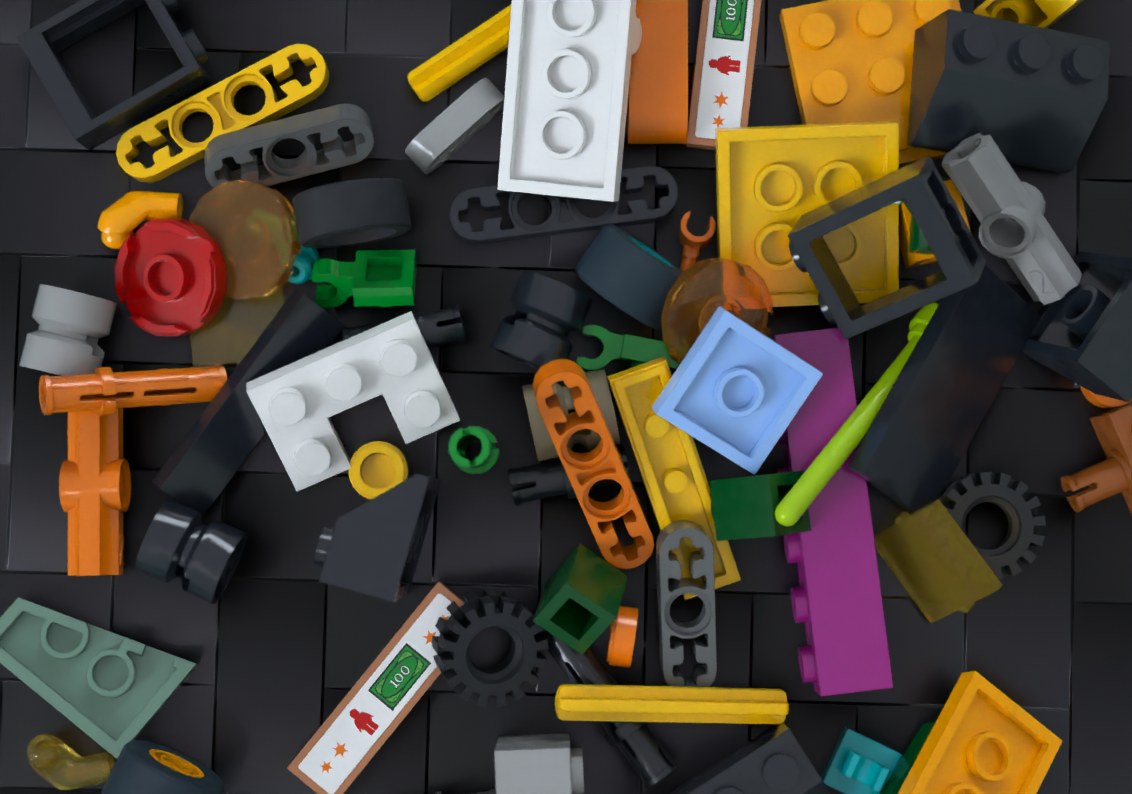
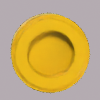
M374 441L361 446L350 460L351 468L348 469L350 482L361 496L370 500L409 478L407 458L399 448L387 442Z

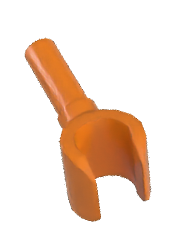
M688 211L680 222L678 240L683 246L680 270L692 280L700 250L705 249L710 244L716 229V222L713 216H711L706 234L694 236L687 229L691 211Z

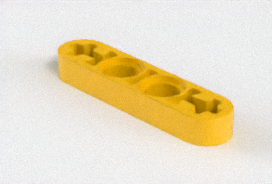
M307 44L287 46L130 128L121 136L117 143L116 156L118 163L128 175L140 182L152 183L162 180L204 158L206 146L215 137L272 122L324 93L329 82L327 64L317 49ZM301 59L306 66L316 64L317 67L310 71L312 82L303 87L297 80L285 83L280 88L287 97L278 102L275 90L264 76L273 72L277 81L281 82L294 73L291 66L293 62ZM257 85L265 92L266 99L263 108L258 113L250 116L238 113L234 106V97L237 91L243 86ZM195 112H205L212 117L214 123L210 137L199 143L187 141L182 133V126L186 117ZM169 127L171 137L183 149L177 155L168 145L159 149L153 154L155 164L150 168H146L140 162H132V159L139 155L136 145L140 142L145 141L151 147H157L168 141L161 133V130Z

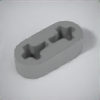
M489 78L481 79L428 124L409 143L405 153L424 174L431 173L498 115L504 108V95Z

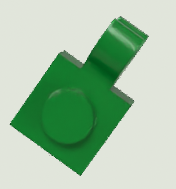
M415 249L357 250L355 262H341L334 259L314 261L312 282H329L332 284L317 285L315 303L322 308H334L342 305L348 297L353 296L354 307L414 306L417 274Z
M586 325L583 327L582 335L598 339L603 345V352L595 359L578 356L576 362L583 370L593 371L603 369L609 363L616 360L621 363L631 364L630 368L664 356L670 372L675 373L681 364L684 346L629 334H615L599 325Z

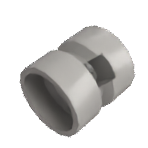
M39 284L32 317L39 324L37 331L27 334L19 366L60 376L94 374L95 368L101 367L105 353L97 345L99 338L109 335L117 303L72 290Z

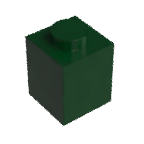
M805 471L710 480L712 496L711 514L715 523L716 541L776 537L811 531L809 507L800 519L791 526H783L775 518L776 507Z
M580 543L547 580L533 622L582 655L616 619L628 576Z

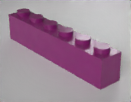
M839 327L780 334L771 338L823 373L775 444H782L785 468L776 469V473L806 471L857 407L848 339L845 340ZM861 442L809 506L811 531L783 535L788 564L797 563L800 584L799 587H791L793 616L795 623H805L807 646L798 647L800 673L803 683L812 682L813 691L820 696L893 688L867 481L848 468Z

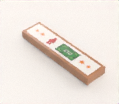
M702 0L688 118V137L685 147L716 151L715 128L748 127L762 0Z
M438 581L287 769L317 794H343L441 674L433 657L437 653L432 647V636H440V632L435 625L439 617L445 620L449 619L451 613L446 607L453 601L459 607L466 602L441 581Z

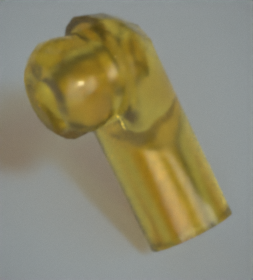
M41 733L32 738L26 751L29 764L35 772L60 790H71L105 783L115 765L114 756L108 751L81 757L61 739L49 733Z

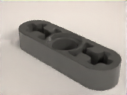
M338 104L219 135L208 143L204 152L206 179L215 190L221 193L239 194L358 163L370 154L374 145L370 118L362 108L356 105ZM349 127L354 139L343 142L342 137L338 135V129ZM314 133L320 134V141L323 143V149L316 150ZM287 138L299 140L305 145V150L300 156L289 160L277 157L272 152V149L277 142ZM256 148H262L263 165H258L257 155L254 153ZM233 157L234 161L240 164V169L230 171L229 167L223 164V159Z
M679 520L663 528L656 541L660 668L668 686L710 687L717 673L714 550L710 539L701 526L692 521ZM689 537L693 546L700 548L699 551L691 552L689 555V571L693 579L681 578V565L676 554L669 553V550L679 548L680 538ZM702 576V580H701V581L695 580L696 578H699V577ZM669 578L676 579L668 583ZM690 593L700 597L703 601V608L700 615L693 621L679 622L670 616V606L678 596ZM680 638H691L693 654L697 662L703 664L693 667L692 676L683 677L680 669L673 667V665L682 664L684 660V649Z

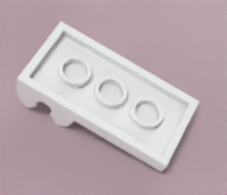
M512 0L497 190L611 202L619 201L631 57L640 46L643 32L641 21L636 17L637 0Z

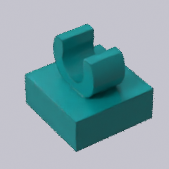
M844 726L821 775V779L824 784L844 794H880L898 765L902 754Z

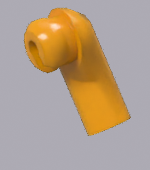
M137 190L126 193L101 212L97 228L102 231V242L111 249H120L130 234H134L133 230L145 220L181 219L183 213L182 194Z

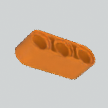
M637 0L636 17L641 21L643 32L640 46L631 57L627 103V144H687L688 0Z

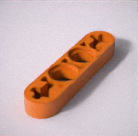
M565 359L550 361L543 365L534 377L533 389L538 410L602 556L616 568L631 569L645 563L652 555L654 548L653 535L594 391L580 365ZM558 381H564V384L570 388L573 404L576 409L575 412L567 416L559 396L553 392L552 385ZM589 429L600 435L599 444L590 452L575 453L567 446L570 436L578 430ZM611 479L620 483L622 486L620 493L611 501L598 502L588 495L590 488L599 480ZM622 516L628 533L634 540V543L629 546H623L622 542L618 540L613 520H617Z

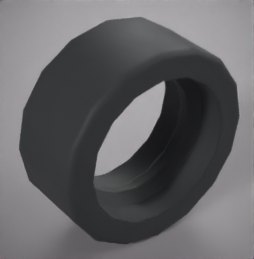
M367 178L331 183L298 193L292 199L298 242L306 248H337L367 244L405 234L412 228L405 184L398 179Z

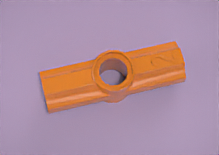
M116 408L113 415L103 416L98 415L96 410L68 412V459L63 461L59 475L60 502L63 511L68 513V576L122 575L124 565L123 512L128 510L131 499L130 466L128 460L123 458V408Z

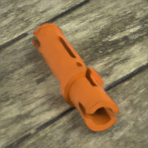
M222 364L205 367L162 368L127 372H113L111 367H96L94 374L49 377L48 375H41L39 379V401L44 415L96 410L100 416L113 415L116 408L211 402L228 379L225 367Z

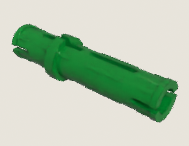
M480 426L460 428L451 436L449 441V453L455 465L469 474H482L489 471L497 462L499 448H496L495 443H498L496 437L489 430ZM473 440H480L482 443L480 455L475 460H469L466 454L468 445Z

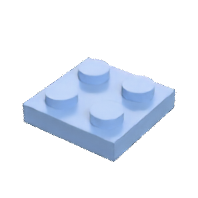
M719 306L651 408L663 419L755 475L823 373Z

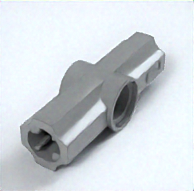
M977 133L962 140L958 146L946 153L941 165L980 221L979 238L982 245L991 254L1006 259L1033 301H1041L1043 305L1062 299L1067 292L1078 286L1082 273L1043 216L1046 202L1042 193L1035 186L1020 181L992 137Z

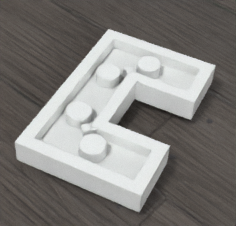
M412 311L246 383V391L297 492L351 468L350 458L330 417L383 394L406 444L460 421L457 410Z

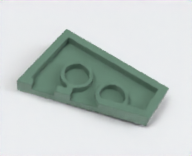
M19 597L0 617V663L116 759H118L124 745L136 740L198 666V664Z

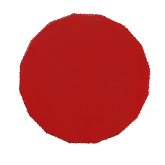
M153 219L143 224L146 226L140 228L136 234H130L123 242L114 266L115 290L120 303H126L128 311L133 315L128 317L138 328L155 336H186L206 327L220 311L227 290L226 264L218 244L204 228L185 219Z

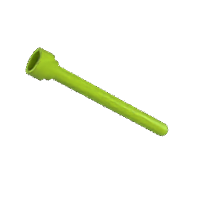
M930 303L921 307L910 321V332L907 335L909 343L776 507L775 518L778 523L783 526L794 525L865 437L939 304Z

